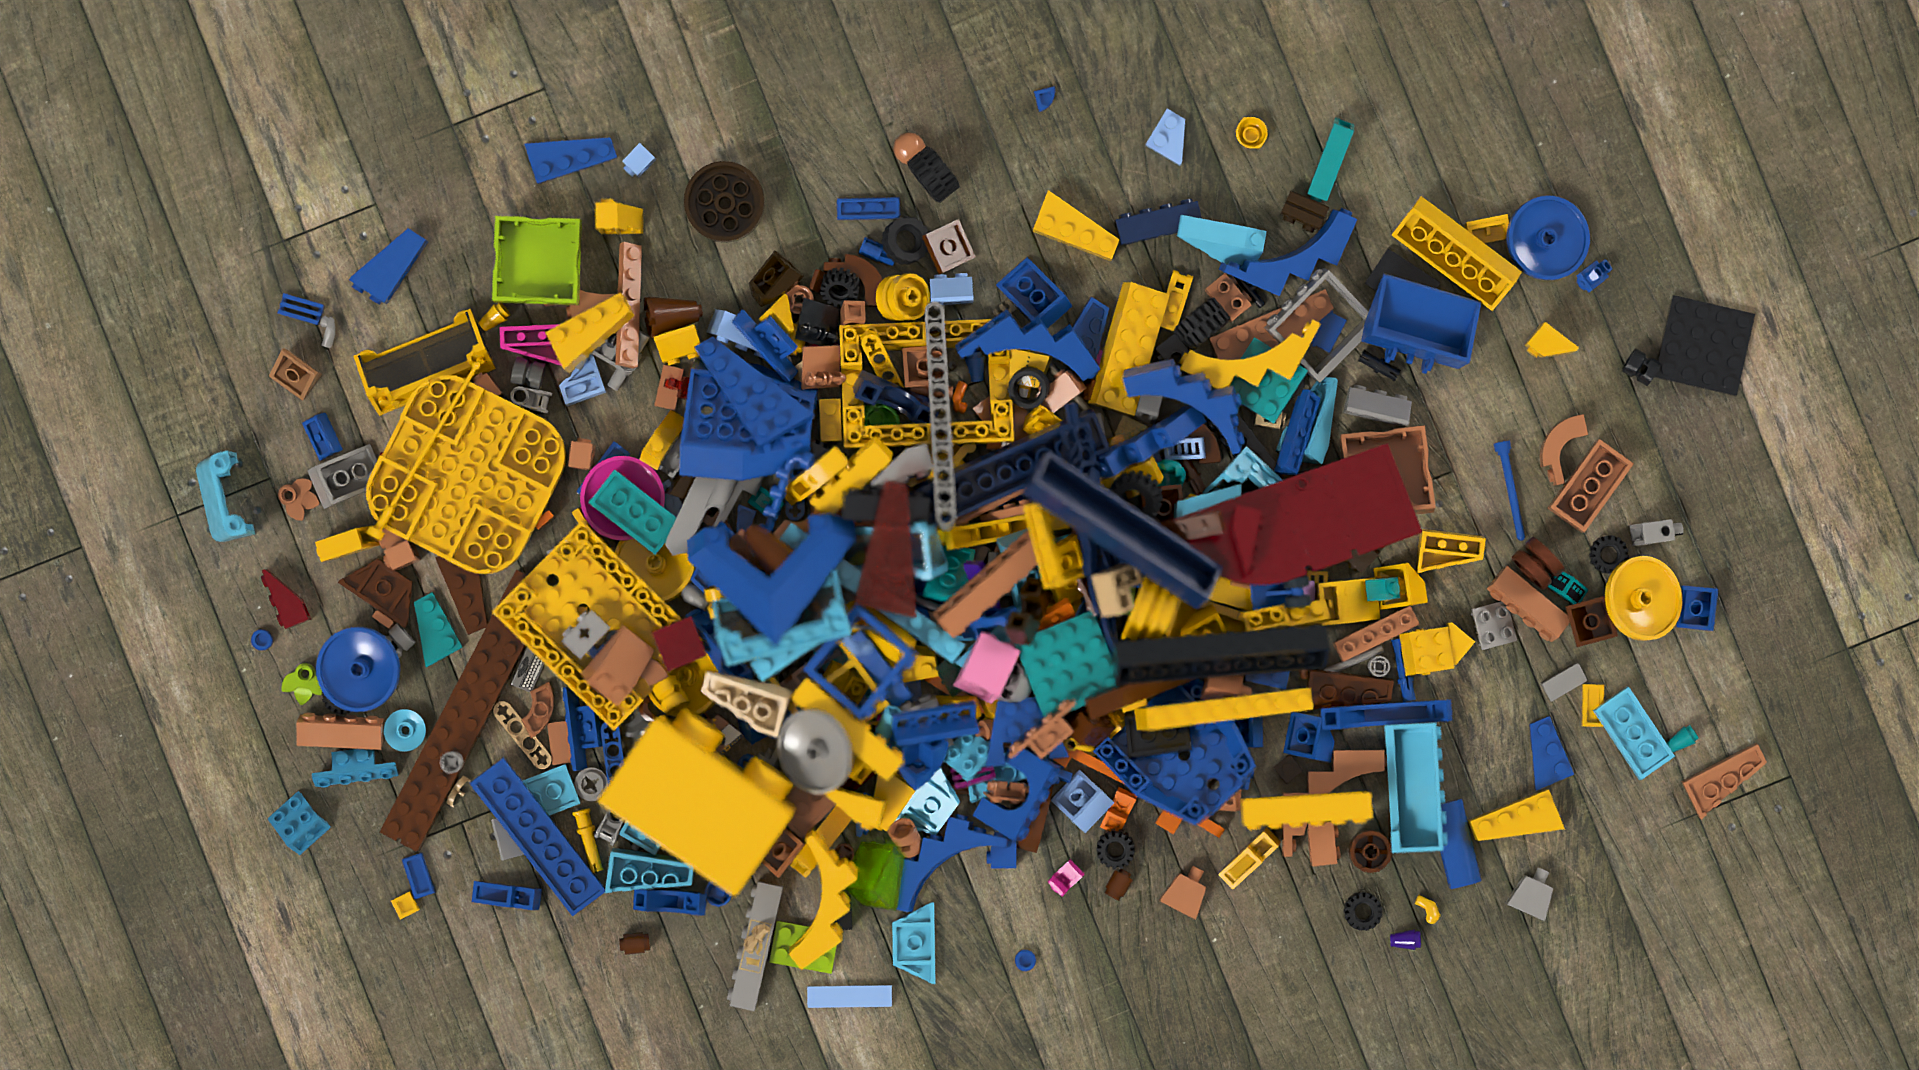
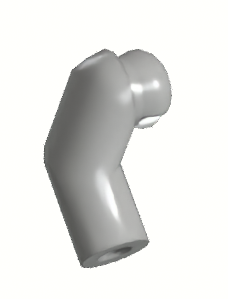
M323 316L320 325L321 327H326L322 346L331 348L336 334L335 320L331 316Z

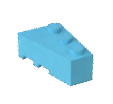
M1241 484L1176 502L1174 504L1173 519L1240 496Z

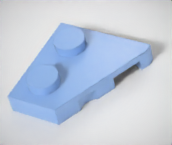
M594 355L589 356L581 370L576 368L571 376L559 385L566 406L606 393Z

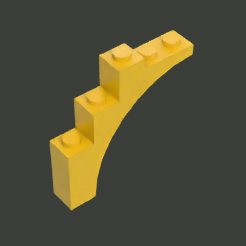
M1046 510L1052 531L1072 528L1071 525ZM1026 515L953 527L947 531L943 530L944 541L947 550L973 547L997 542V538L1029 527Z
M814 829L806 833L805 840L812 849L820 868L822 898L819 910L812 924L803 936L789 948V955L801 970L842 942L843 930L837 922H833L850 910L851 900L844 891L842 893L841 891L857 880L859 871L856 864L852 860L849 862L846 857L838 861L839 857L833 849H828L823 835L820 832L816 833Z

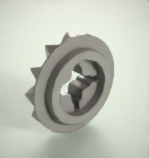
M592 767L580 771L574 782L577 794L586 801L598 800L608 785L606 775L601 770ZM586 776L591 781L599 779L595 784L597 792L592 788L584 790L588 784Z

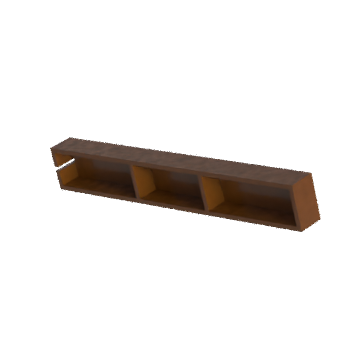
M516 569L499 604L528 574ZM494 614L379 832L395 841L402 839L401 844L416 852L421 850L482 733L494 706L498 702L526 648V645ZM448 752H458L463 757V767L458 772H445L440 764L442 756Z

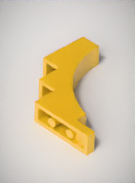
M1312 320L1311 323L1307 322L1302 330V333L1305 334L1303 338L1292 333L1275 348L1247 359L1221 360L1190 350L1189 353L1185 352L1179 362L1182 364L1180 369L1191 375L1204 372L1205 379H1209L1211 386L1216 389L1230 387L1235 375L1255 386H1259L1268 368L1291 380L1321 324L1315 320Z

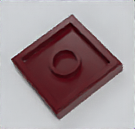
M691 616L651 632L667 672L707 656Z

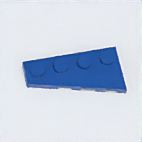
M611 138L524 144L537 184L617 159Z

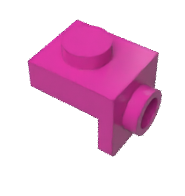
M1069 859L1053 874L1048 883L1054 892L1063 896L1084 876V873Z

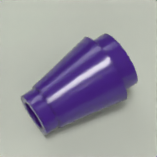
M1413 929L1390 934L1391 947L1411 950L1421 948V932Z

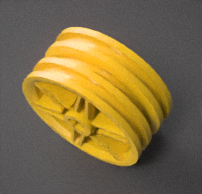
M1145 575L1142 586L1138 588L1135 595L1134 609L1131 615L1127 616L1120 639L1125 640L1128 637L1131 638L1130 641H1138L1139 638L1151 640L1163 638L1175 611L1178 597Z

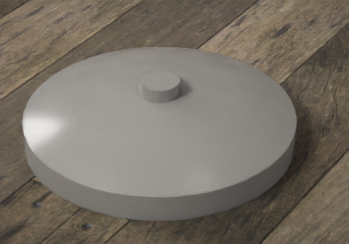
M806 709L793 714L782 725L777 742L778 756L785 774L794 785L811 794H824L837 789L845 782L852 766V748L847 733L833 716L821 710Z

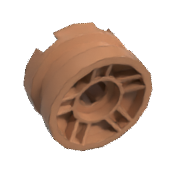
M796 285L786 293L788 295L790 311L795 315H800L802 307L801 303L795 302L796 297L801 296L814 301L813 293L806 286Z

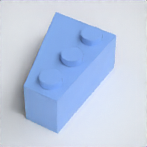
M715 309L706 333L716 336V339L726 344H728V341L736 344L735 348L746 352L747 349L755 351V356L763 358L732 323L736 315L724 310Z

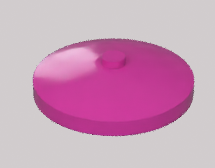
M629 456L611 457L598 463L587 474L581 488V508L587 522L599 534L614 540L634 539L632 536L589 504V501L614 469L662 507L665 504L664 488L654 469L641 460Z

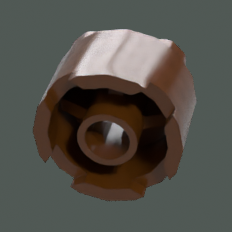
M1364 830L1353 836L1349 843L1348 854L1351 862L1358 869L1374 873L1381 871L1391 861L1392 847L1387 837L1380 832ZM1369 846L1375 849V853H1371V857H1368V854L1365 853V849H1368Z

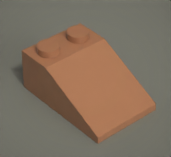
M622 626L581 674L589 685L618 706L632 691L655 650L625 626Z

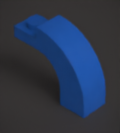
M636 889L634 890L633 910L705 915L707 894L680 890Z

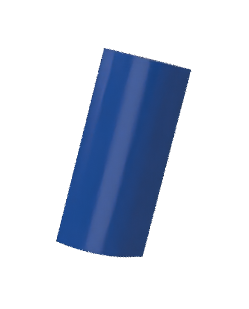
M1461 798L1441 803V812L1445 811L1446 824H1442V833H1447V845L1443 846V850L1440 853L1448 887L1454 889L1478 883L1482 880L1463 800Z

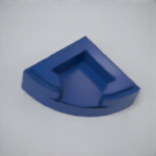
M1054 86L1034 91L1039 112L1046 110L1052 104L1055 96Z

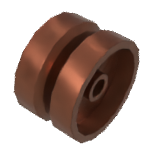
M1531 537L1525 543V548L1529 554L1523 550H1518L1511 558L1529 580L1542 590H1545L1552 583L1548 573L1558 577L1565 570V567L1544 544L1535 537Z

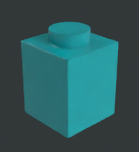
M1398 577L1365 580L1367 601L1400 598Z

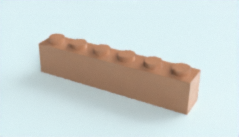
M1027 530L932 613L952 638L962 634L972 621L978 620L988 607L995 605L1004 593L1011 591L1020 579L1027 577L1030 571L1038 565L1030 531Z

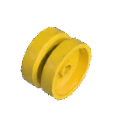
M916 274L890 275L879 283L876 291L878 310L883 317L890 321L916 320L925 314V308L930 303L928 285L923 278Z

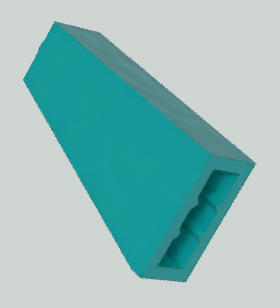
M1336 117L1334 118L1307 194L1311 195V199L1318 202L1328 200L1354 133L1355 124Z

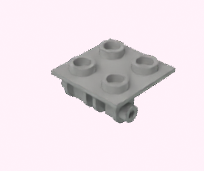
M1502 601L1472 609L1471 616H1473L1475 623L1474 628L1477 629L1475 633L1478 634L1480 643L1478 645L1481 646L1482 650L1517 641L1510 611Z

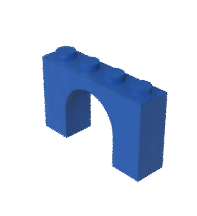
M1027 746L1012 759L1008 756L1009 748L1005 754V762L1021 771L1028 780L1029 795L1026 802L1020 808L1011 810L1000 803L990 801L989 797H982L973 814L974 817L1013 841H1022V839L1027 837L1030 831L1029 826L1039 815L1040 810L1038 809L1041 803L1045 802L1048 798V790L1059 777L1058 772L1061 768L1045 757L1041 759L1035 751Z

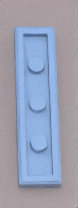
M892 985L807 986L808 1008L892 1007Z

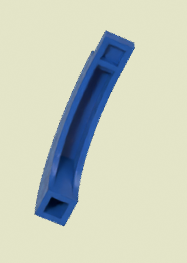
M1451 700L1322 708V730L1452 721Z

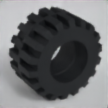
M926 146L907 161L910 171L936 202L941 203L960 188L955 175L932 148Z
M1210 298L1175 327L1174 332L1189 350H1195L1226 325L1230 320V316L1215 298Z
M1132 470L1129 474L1125 472L1120 477H1117L1109 491L1125 501L1124 492L1130 490L1139 492L1144 497L1146 505L1135 509L1150 519H1154L1163 500V495H1160L1162 491L1161 486L1157 487L1158 481L1156 479L1152 481L1150 479L1152 475L1147 474L1145 476L1143 475L1144 471L1140 470L1138 474H1135V470Z

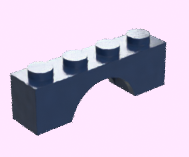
M864 370L861 371L853 386L855 398L871 405L884 404L893 407L916 424L931 423L929 398Z

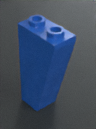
M409 228L406 229L351 276L349 280L354 283L352 287L360 293H363L364 290L370 293V299L379 305L381 302L388 304L428 241Z

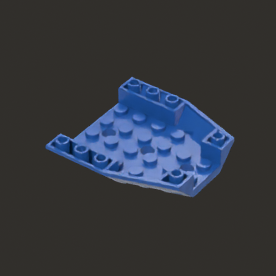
M695 359L690 373L683 422L679 475L744 481L776 474L779 466H785L790 456L794 454L804 455L805 452L811 451L810 437L813 418L759 448L703 361ZM748 363L814 413L818 396L817 388L801 389L802 382L792 379L789 383H786L776 371L759 364ZM704 407H711L713 409L712 413L708 415L703 414L701 410ZM796 462L792 470L801 469L800 462Z
M1198 678L1159 693L1144 708L1205 701L1200 699L1203 682ZM1233 719L1190 725L1192 751H1190V757L1187 760L1179 758L1180 752L1130 759L1128 756L1125 726L1112 739L1107 737L1093 751L1137 797L1195 826L1214 815L1244 786L1256 768ZM1212 779L1219 780V787L1216 790L1208 788V783Z

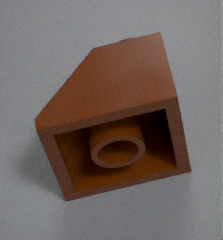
M1605 596L1565 607L1576 647L1618 636L1616 627L1610 619L1606 608Z

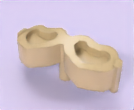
M462 776L452 788L446 804L454 808L453 804L456 795L459 794L463 797L465 793L460 789L467 781L471 780Z
M766 924L755 926L753 935L745 938L744 950L751 954L757 943L763 942L761 938L771 928Z

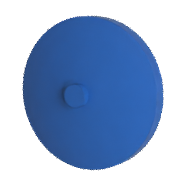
M1541 196L1525 202L1515 211L1508 224L1506 240L1509 254L1521 271L1539 280H1556L1570 275L1583 263L1589 249L1590 233L1586 219L1575 205L1560 197Z
M352 627L335 633L324 643L317 658L316 675L321 690L333 704L344 710L364 712L381 706L392 696L400 678V662L395 648L381 633L366 627Z

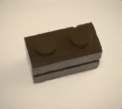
M1290 190L1280 215L1283 216V221L1292 225L1297 222L1303 225V230L1313 233L1314 230H1320L1329 207Z

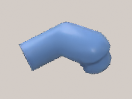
M847 635L842 640V643L856 656L867 655L873 649L872 643L869 640L856 642L850 635Z

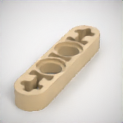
M500 701L496 703L493 713L498 721L537 768H548L552 764L551 753L537 736L533 737L535 747L533 749L525 748L524 740L530 736L521 721L522 717L509 702ZM500 705L508 707L507 713L509 716H512L513 713L516 716L510 719L507 724L504 720L508 718L504 714H498ZM513 721H519L522 724V730L519 733H514L511 730L510 726ZM539 746L542 750L538 752L542 756L547 755L548 757L546 765L543 763L538 764L539 757L536 754L532 757L530 754L536 751Z

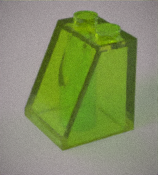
M861 841L853 859L859 870L858 878L845 889L863 906L896 911L905 856L893 844L887 843V845H882L875 841L870 843Z

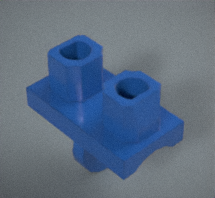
M1606 259L1600 263L1596 260L1576 275L1578 286L1589 293L1609 277L1607 273L1612 270L1611 265Z

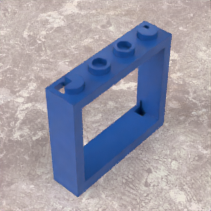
M856 604L847 616L851 630L861 618L865 619L905 654L861 709L818 673V670L846 636L827 640L803 670L859 719H866V717L869 719L877 710L875 706L889 696L890 692L888 690L893 684L896 686L903 679L902 673L906 668L910 669L914 665V662L917 660L915 657L918 653L863 605Z

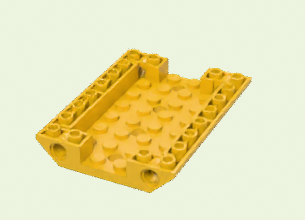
M581 521L492 613L609 727L615 730L644 701V698L657 683L649 686L646 680L640 676L632 691L618 706L589 685L581 672L593 658L586 652L580 659L562 642L565 638L562 634L570 626L574 628L579 623L577 620L580 616L577 612L578 605H588L589 612L593 610L610 627L593 645L596 649L607 640V635L610 631L614 629L619 630L622 626H625L655 650L651 658L664 668L667 675L671 671L667 672L651 632L680 621L682 618ZM550 574L558 576L559 583L556 586H550L547 583V577ZM588 627L586 629H579L581 631L579 635L581 638L584 636L588 638L590 636L588 634L590 630Z

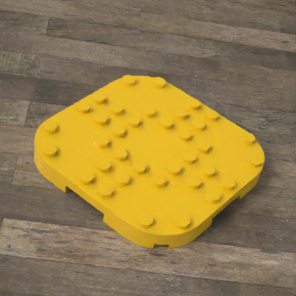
M451 375L435 377L420 384L409 397L399 417L400 420L368 479L366 499L371 514L377 522L387 505L390 506L465 379ZM469 382L395 504L394 512L384 528L470 572L492 574L505 570L514 564L523 553L562 476L566 464V448L560 433L545 419Z

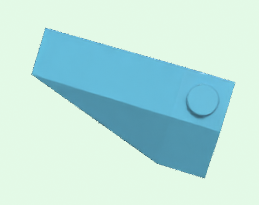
M1181 215L1177 236L1221 263L1229 264V261H1232L1242 267L1245 259L1259 260L1263 253L1267 231Z

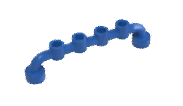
M805 452L804 455L794 454L788 458L785 466H779L776 477L780 478L778 486L773 485L771 488L770 497H773L774 500L772 505L768 504L763 512V516L768 517L766 525L761 524L763 528L772 534L774 533L775 521L780 514L781 503L787 493L788 481L793 475L792 469L794 464L800 462V467L810 470L815 462V454Z

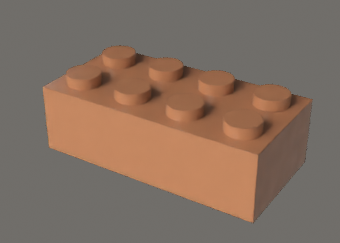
M1596 440L1547 509L1580 533H1584L1634 463L1602 440Z

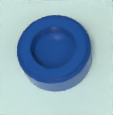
M260 629L253 633L251 643L257 650H267L273 644V636L269 631Z
M1021 950L1015 956V964L1018 969L1029 971L1035 966L1036 957L1030 950Z

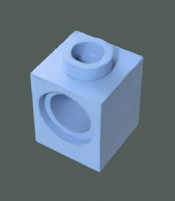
M639 143L622 161L626 165L623 169L632 177L634 175L640 177L656 161V158Z

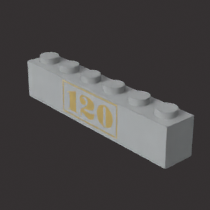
M758 881L757 885L753 884L751 897H754L753 906H748L746 917L750 919L748 926L743 927L741 938L745 939L753 935L755 926L759 924H766L771 930L761 938L763 942H758L751 954L744 950V945L743 947L739 946L736 958L740 959L739 967H734L732 975L735 984L734 988H729L727 1000H730V1006L755 1011L784 886Z

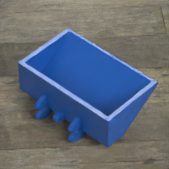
M1383 273L1365 320L1361 342L1386 348V363H1389L1390 360L1393 361L1397 352L1407 354L1406 363L1408 364L1413 363L1414 357L1423 359L1421 370L1425 374L1427 371H1431L1434 362L1460 369L1470 363L1481 301Z

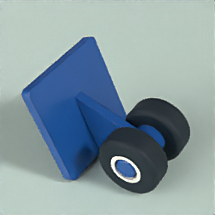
M1301 576L1278 584L1250 585L1252 611L1283 604L1289 608L1311 605V596L1304 595L1303 587L1309 586V577Z

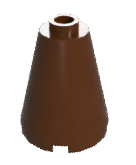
M645 297L643 300V310L646 311V318H644L646 330L651 338L699 322V317L703 316L701 304L698 305L694 300Z
M752 525L745 531L746 536L744 540L767 578H770L796 550L761 525L756 527Z

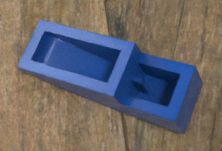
M474 881L472 902L508 908L539 910L542 889Z

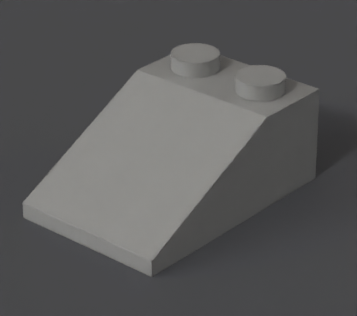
M368 444L307 470L323 508L326 509L366 492L368 479L377 463V459L371 445Z

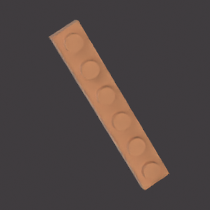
M622 242L619 247L618 294L621 293L626 297L635 316L617 331L615 365L634 369L638 367L642 246Z

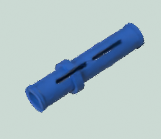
M1400 638L1391 640L1399 676L1397 682L1401 686L1403 702L1416 700L1412 683L1414 677H1411V675L1406 676Z

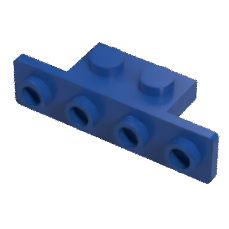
M745 310L739 311L732 320V323L786 383H789L797 374L798 369L786 356L794 352L798 346L771 316L756 324Z
M563 687V701L566 711L565 721L568 727V743L571 751L570 762L573 771H580L588 768L585 748L603 746L600 719L589 706H580L579 696L569 687Z

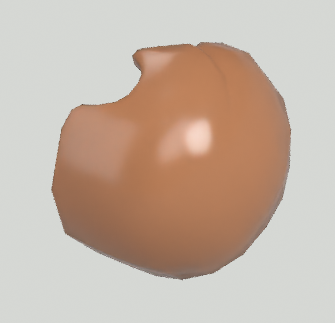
M907 132L901 134L895 140L893 151L901 163L908 165L907 161L926 146L920 136Z

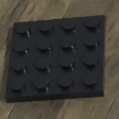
M1672 295L1657 359L1661 366L1654 378L1737 396L1755 314Z

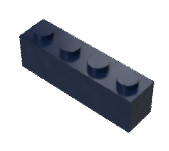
M1192 199L1180 201L1181 205L1173 207L1172 203L1159 206L1160 210L1152 211L1151 208L1140 210L1139 214L1131 216V213L1118 215L1119 219L1115 220L1120 246L1178 233L1181 215L1202 219L1198 201L1193 202Z

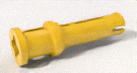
M585 808L572 812V815L576 818L577 833L582 837L589 868L594 873L595 871L603 870L593 834L595 825H592L589 814L591 809Z

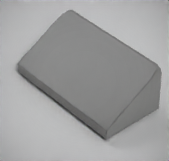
M1576 662L1540 683L1550 702L1583 684L1587 679L1579 663Z
M497 818L492 819L501 860L524 855Z

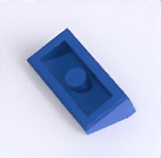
M325 412L315 415L302 423L319 461L343 450Z

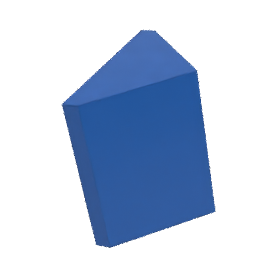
M1681 585L1682 610L1676 627L1714 631L1718 589Z

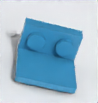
M299 791L268 818L285 844L299 855L331 828L328 822L314 811Z

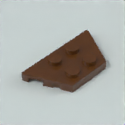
M380 559L372 561L338 581L340 585L402 627L406 628L408 626L413 582L396 570H392L391 567L388 568Z

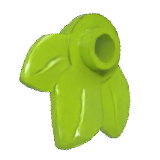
M308 663L300 664L295 669V672L286 675L281 687L282 692L294 691L295 698L300 705L307 703L312 694L321 695L323 692L319 686L315 668ZM303 670L309 671L307 678L303 677Z

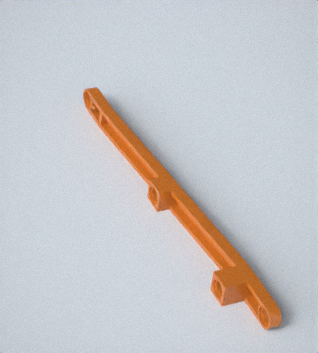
M939 676L924 679L949 696H971ZM977 699L981 713L985 714L979 699ZM1065 747L1068 753L1067 758L1052 759L1066 768L1071 758L1123 783L1103 761L1081 750L1069 751ZM1162 810L1154 823L1174 834L1183 819ZM1206 819L1198 824L1218 838L1225 831L1224 828L1210 819Z

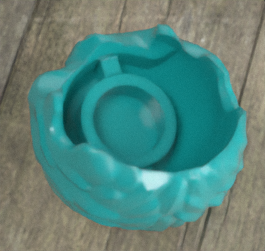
M1169 459L1157 462L1163 475L1161 483L1157 484V487L1178 484L1183 486L1186 471L1180 463Z

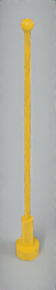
M473 362L472 370L390 506L387 505L375 527L370 525L366 533L380 541L384 537L385 533L382 530L394 512L395 504L475 371L481 367L479 362Z

